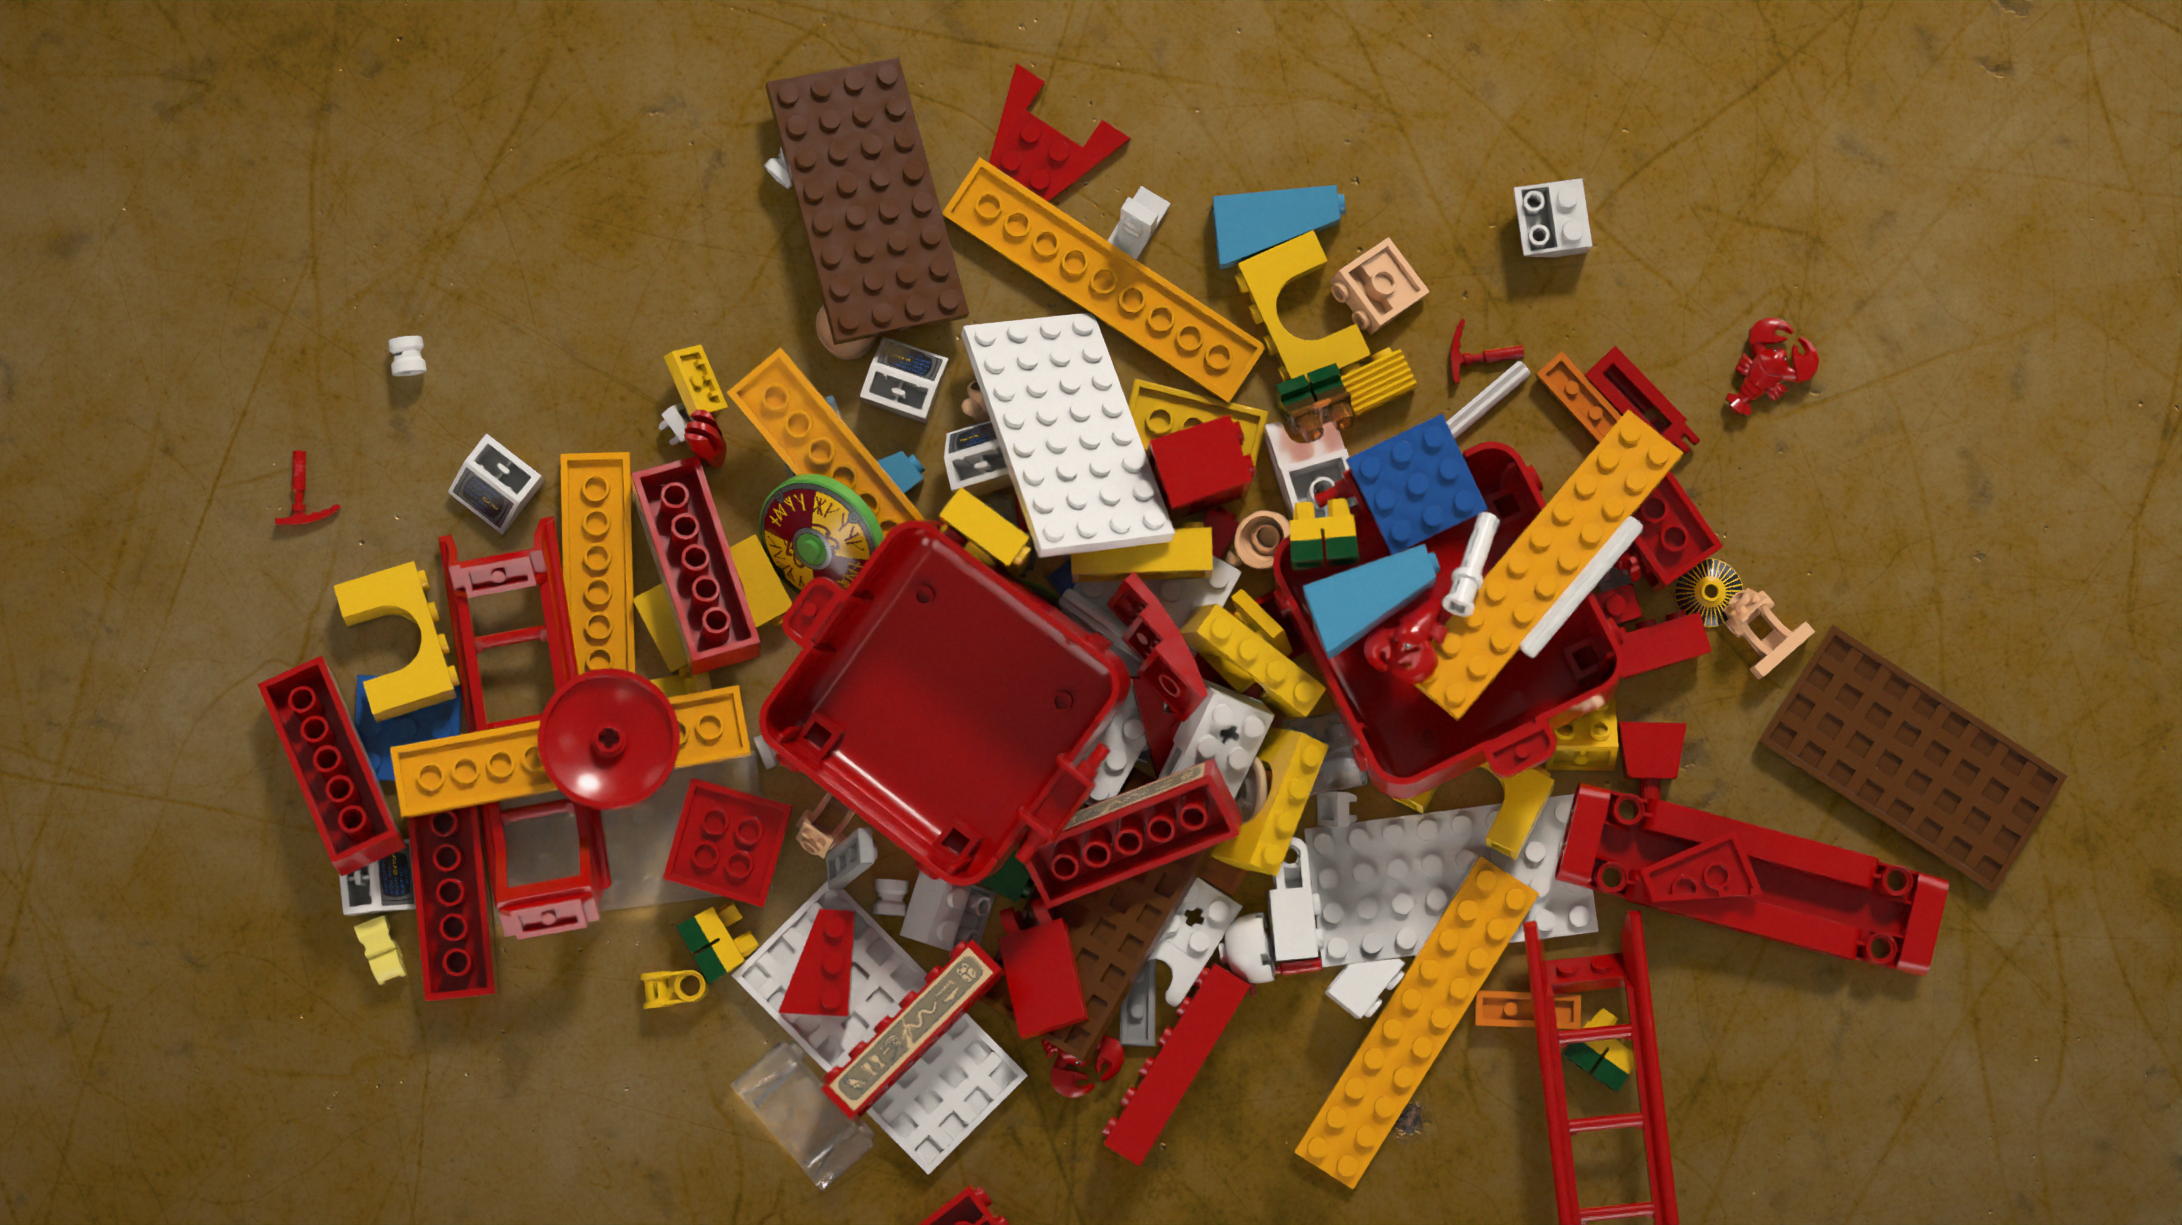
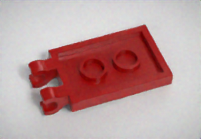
M1042 897L1031 900L1034 914L1039 922L1038 926L1024 930L1020 911L1015 912L1014 907L999 911L1007 936L998 938L1019 1037L1024 1040L1089 1020L1067 921L1063 918L1056 919L1054 907L1047 909Z

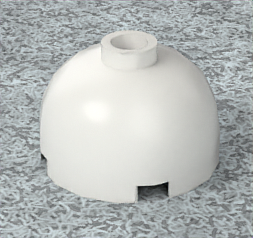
M1263 911L1249 913L1235 919L1225 932V943H1219L1221 963H1228L1232 973L1248 983L1275 981L1271 938H1268L1267 932H1264V928H1268V924Z

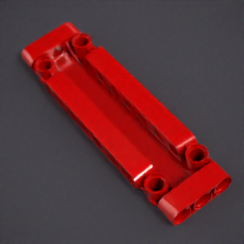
M1582 782L1578 783L1574 793L1555 870V880L1596 890L1602 894L1623 897L1624 901L1829 956L1851 961L1857 959L1870 965H1880L1921 977L1927 975L1931 965L1949 888V881L1947 879L1913 871L1902 865L1879 862V858L1679 804L1652 798L1646 800L1634 794H1623ZM1622 801H1627L1633 806L1634 814L1630 820L1622 818L1619 814L1618 809ZM1736 829L1763 894L1651 903L1637 870ZM1606 868L1612 869L1617 875V883L1614 887H1608L1603 883L1602 873ZM1890 872L1896 873L1900 878V886L1896 891L1890 889L1887 884V876ZM1875 939L1881 941L1884 945V954L1881 958L1875 957L1871 952V944Z

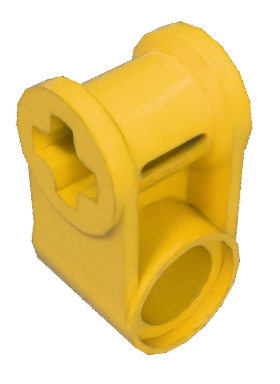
M695 970L640 974V980L644 981L646 996L643 1009L696 1002L702 1000L709 991V982L703 973ZM689 976H695L700 981V990L693 996L687 995L683 989V983Z

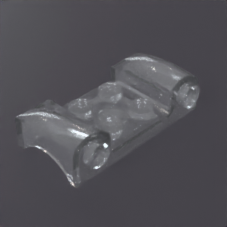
M782 1039L730 1086L786 1148L817 1187L823 1191L876 1145L871 1140L875 1133L863 1119L858 1123L850 1120L823 1093L821 1088L824 1084L802 1060L807 1056L806 1053L794 1040L788 1043L785 1039Z

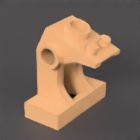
M1747 588L1736 593L1730 599L1729 605L1722 611L1728 617V620L1725 622L1728 629L1738 638L1742 635L1762 657L1749 669L1759 680L1815 631L1806 621L1795 630L1790 631L1771 611L1775 606L1771 598L1762 590L1757 593ZM1759 614L1773 629L1761 641L1748 626Z
M827 792L813 813L807 809L795 826L800 830L795 839L800 842L801 847L812 855H819L824 859L829 851H832L847 838L842 833L856 813ZM829 804L845 814L834 831L818 821Z

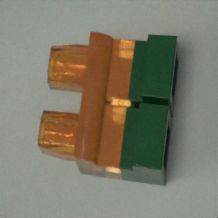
M1336 363L1307 373V379L1304 375L1275 385L1276 406L1293 435L1300 433L1307 443L1319 440L1324 435L1322 425L1332 422L1336 430L1339 431L1353 426L1351 394L1349 391H1346L1342 383L1341 373Z

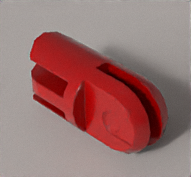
M703 409L696 410L690 415L692 421L686 424L684 429L686 434H684V437L694 455L699 456L702 466L706 468L710 466L712 469H717L725 461L727 453L726 441L713 416Z

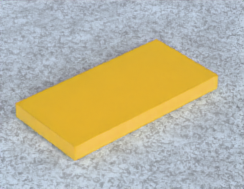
M1139 379L1134 380L1128 407L1145 453H1147L1150 440L1230 414L1232 422L1239 421L1245 438L1241 446L1244 456L1250 454L1254 466L1256 465L1268 411L1232 402L1228 404L1220 399Z

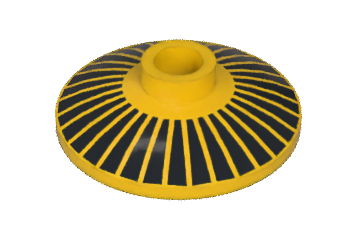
M1707 558L1676 580L1674 598L1679 611L1685 609L1687 615L1700 612L1704 627H1717L1725 624L1728 620V617L1722 610L1729 605L1730 599L1736 593L1743 590V585L1739 575L1730 565L1717 559ZM1711 585L1716 588L1717 594L1714 598H1709L1705 595L1704 590L1706 586Z

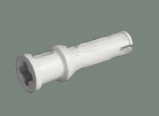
M1485 512L1478 514L1461 566L1452 573L1451 580L1453 584L1449 595L1444 597L1442 605L1447 611L1455 615L1470 616L1474 611L1473 600L1476 591L1480 590L1483 585L1482 569L1500 520L1496 519L1497 517L1493 514Z

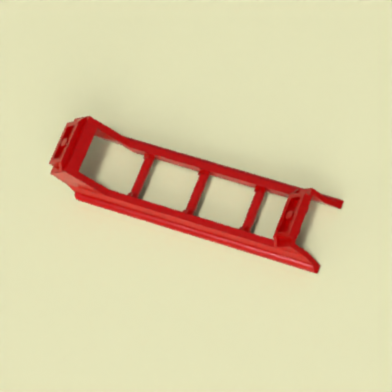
M554 516L540 519L534 533V548L460 562L452 535L439 536V548L468 733L540 721L542 713L488 722L478 653H483L485 649L542 639V642L548 641L556 691L570 679L579 675ZM539 585L545 625L475 637L469 602L470 597ZM569 798L502 809L501 801L479 805L494 904L498 908L505 937L516 935L519 940L586 928L587 922L600 920V900L604 889H608L612 884L600 810L585 807ZM569 812V814L575 813L579 836L580 875L509 887L508 845L505 826L519 820Z
M1641 910L1627 912L1621 932V953L1545 961L1543 940L1537 922H1523L1558 1224L1588 1225V1222L1647 1216V1219L1653 1218L1654 1225H1680ZM1625 986L1629 1017L1628 1024L1558 1031L1553 994ZM1620 1038H1625V1041L1631 1040L1640 1112L1568 1119L1560 1048L1566 1047V1044ZM1628 1127H1636V1130L1642 1129L1651 1201L1579 1209L1571 1136H1577V1133Z

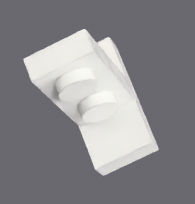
M1141 186L1133 199L1128 197L1123 204L1120 221L1109 237L1108 242L1137 260L1171 203Z

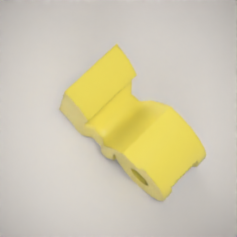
M387 914L354 926L359 941L364 944L366 949L365 956L368 958L372 972L379 985L385 984L386 980L400 975L403 977L407 975L401 950L395 940L391 939L389 935V930L392 928Z

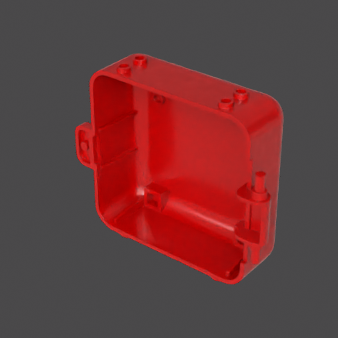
M1494 441L1477 444L1464 450L1462 453L1488 508L1484 512L1493 514L1497 517L1496 519L1500 520L1482 569V579L1488 575L1547 505L1540 492L1543 490L1542 482L1533 465L1526 466L1524 460L1515 449L1504 443ZM1348 469L1342 472V479L1334 482L1335 486L1313 497L1319 509L1328 505L1327 501L1343 498L1347 500L1352 498L1355 505L1349 507L1350 515H1354L1360 564L1328 567L1325 534H1322L1324 567L1293 570L1291 563L1290 535H1288L1278 545L1273 558L1274 585L1276 590L1274 591L1276 598L1274 602L1283 619L1289 617L1323 686L1327 688L1326 692L1353 744L1352 749L1354 753H1352V757L1361 773L1367 771L1374 786L1383 794L1396 799H1409L1486 762L1492 772L1498 777L1513 778L1551 759L1557 746L1553 730L1602 707L1612 699L1618 689L1624 665L1621 644L1624 641L1615 621L1612 618L1606 619L1594 594L1590 591L1534 658L1529 657L1519 649L1459 721L1416 686L1401 681L1392 673V668L1408 669L1409 666L1403 668L1398 662L1415 652H1401L1395 646L1394 641L1390 642L1394 653L1393 662H1389L1386 656L1381 657L1382 662L1389 667L1387 672L1378 671L1368 663L1364 653L1365 641L1370 632L1379 627H1384L1385 629L1396 628L1394 622L1404 611L1409 610L1413 612L1429 600L1426 592L1335 657L1327 659L1304 595L1303 586L1391 556L1351 470ZM1478 514L1400 551L1403 552L1424 544L1428 554L1434 552L1441 572L1435 574L1436 585L1432 587L1433 589L1438 585L1447 589L1450 593L1453 584L1451 580L1452 573L1461 566ZM1443 607L1438 623L1445 625L1454 614Z
M911 520L896 525L886 534L846 590L830 578H814L805 585L783 616L782 628L784 633L803 649L765 699L759 713V728L765 742L777 752L775 758L782 765L795 773L801 770L916 859L914 865L922 873L936 881L941 878L953 885L967 886L995 874L1004 865L1026 834L1029 838L1015 855L1024 864L1029 862L1040 846L1044 847L1049 840L1055 842L1097 785L1094 781L1099 774L1097 769L1111 749L1099 742L1086 761L1082 760V758L1125 702L1130 690V674L1124 661L1109 649L1112 644L1097 632L1091 634L1085 631L1012 574L1007 573L996 565L991 558L972 545L952 527L935 520Z

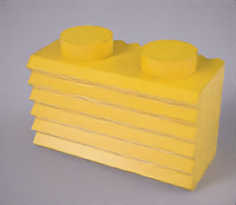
M1390 347L1383 349L1371 356L1373 362L1361 367L1359 362H1356L1340 371L1342 374L1344 399L1354 419L1417 389L1418 384L1401 349L1394 352L1391 351Z

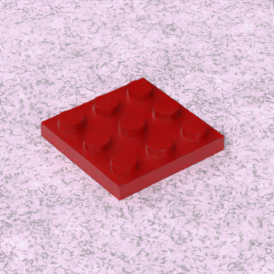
M691 777L662 879L765 907L793 806Z

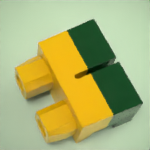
M1346 499L1327 501L1329 517L1315 518L1313 502L1295 503L1293 520H1290L1291 563L1293 570L1324 567L1322 534H1325L1328 567L1360 564L1354 515H1350Z
M734 902L723 905L718 909L711 907L676 926L692 954L699 952L709 944L720 939L719 942L693 956L709 984H713L733 969L746 962L745 958L759 947L751 930L733 939L728 927L743 919Z
M1602 1008L1590 1021H1584L1580 1028L1614 1025L1618 1018ZM1620 1038L1619 1041L1611 1039L1567 1044L1561 1052V1056L1584 1072H1589L1591 1077L1613 1092H1619L1634 1068L1631 1040L1625 1041V1038Z

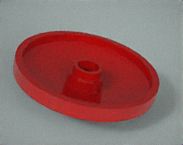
M596 669L570 679L550 698L542 713L538 728L539 755L549 779L569 799L592 809H625L649 799L669 779L679 756V723L669 699L650 680L623 669Z

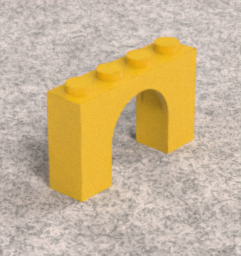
M1314 230L1238 263V274L1234 275L1240 292L1242 294L1247 292L1253 303L1248 308L1255 324L1262 323L1267 336L1263 337V341L1267 346L1270 356L1276 354L1281 364L1277 371L1282 382L1304 375L1307 379V373L1336 363L1339 371L1356 362L1362 363L1369 360L1371 356L1357 323L1322 339L1303 340L1290 334L1278 318L1276 302L1283 288L1303 276L1326 267L1328 260Z
M960 487L940 513L939 519L963 535L972 545L991 558L1004 571L1019 578L1030 563V537Z
M756 534L729 549L738 576L742 582L758 635L761 636L760 629L770 624L774 628L782 625L783 616L792 602ZM661 583L632 600L670 672L673 675L680 673L682 677L689 673L690 668Z
M411 561L333 586L347 627L385 615H398L411 620L421 630L420 650L408 666L396 672L363 682L372 714L377 723L457 698L454 687L460 685L455 666L448 667L444 655L450 653L445 634L438 635L434 623L439 622L440 617L435 602L428 603L424 591L430 590V585L425 570L418 571L415 562Z
M1217 603L1195 607L1179 629L1184 641L1202 656H1219L1252 677L1263 687L1259 700L1283 718L1307 717L1327 689Z
M1269 727L1256 754L1262 765L1272 770V786L1269 796L1257 816L1250 822L1241 825L1240 835L1216 844L1210 856L1232 867L1277 876L1329 746L1302 732Z
M1486 762L1478 767L1490 771L1499 780L1504 790L1505 798L1486 836L1485 845L1517 861L1554 789L1555 780L1550 778L1551 773L1539 766L1513 778H1501L1492 772ZM1438 786L1413 798L1392 799L1424 814Z

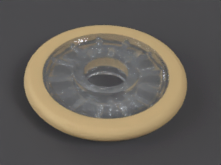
M1255 756L1234 799L1242 816V825L1254 819L1267 800L1266 775L1263 765L1257 756Z

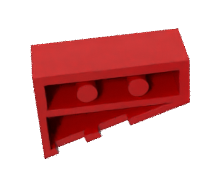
M1685 609L1665 615L1667 621L1657 624L1655 618L1635 624L1637 630L1627 632L1625 627L1619 628L1624 641L1621 644L1624 665L1620 680L1629 679L1638 674L1665 668L1712 652L1700 612L1687 615Z
M819 909L778 1013L850 1017L855 911Z

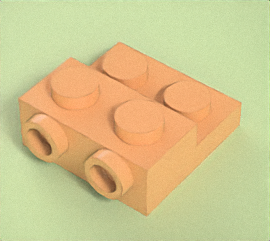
M1389 237L1340 269L1329 280L1332 283L1331 291L1335 299L1341 303H1347L1353 311L1352 320L1354 324L1357 323L1360 330L1366 329L1370 335L1394 320L1400 313L1423 299L1430 292Z

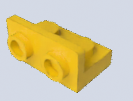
M701 344L672 351L664 356L689 417L696 410L703 409L712 416H715L728 408Z

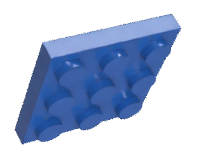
M1443 414L1346 459L1391 555L1488 510Z
M357 675L355 727L378 781H395L390 747L461 735L463 698L461 684L454 687L457 698L377 723L372 714L363 682L380 676Z

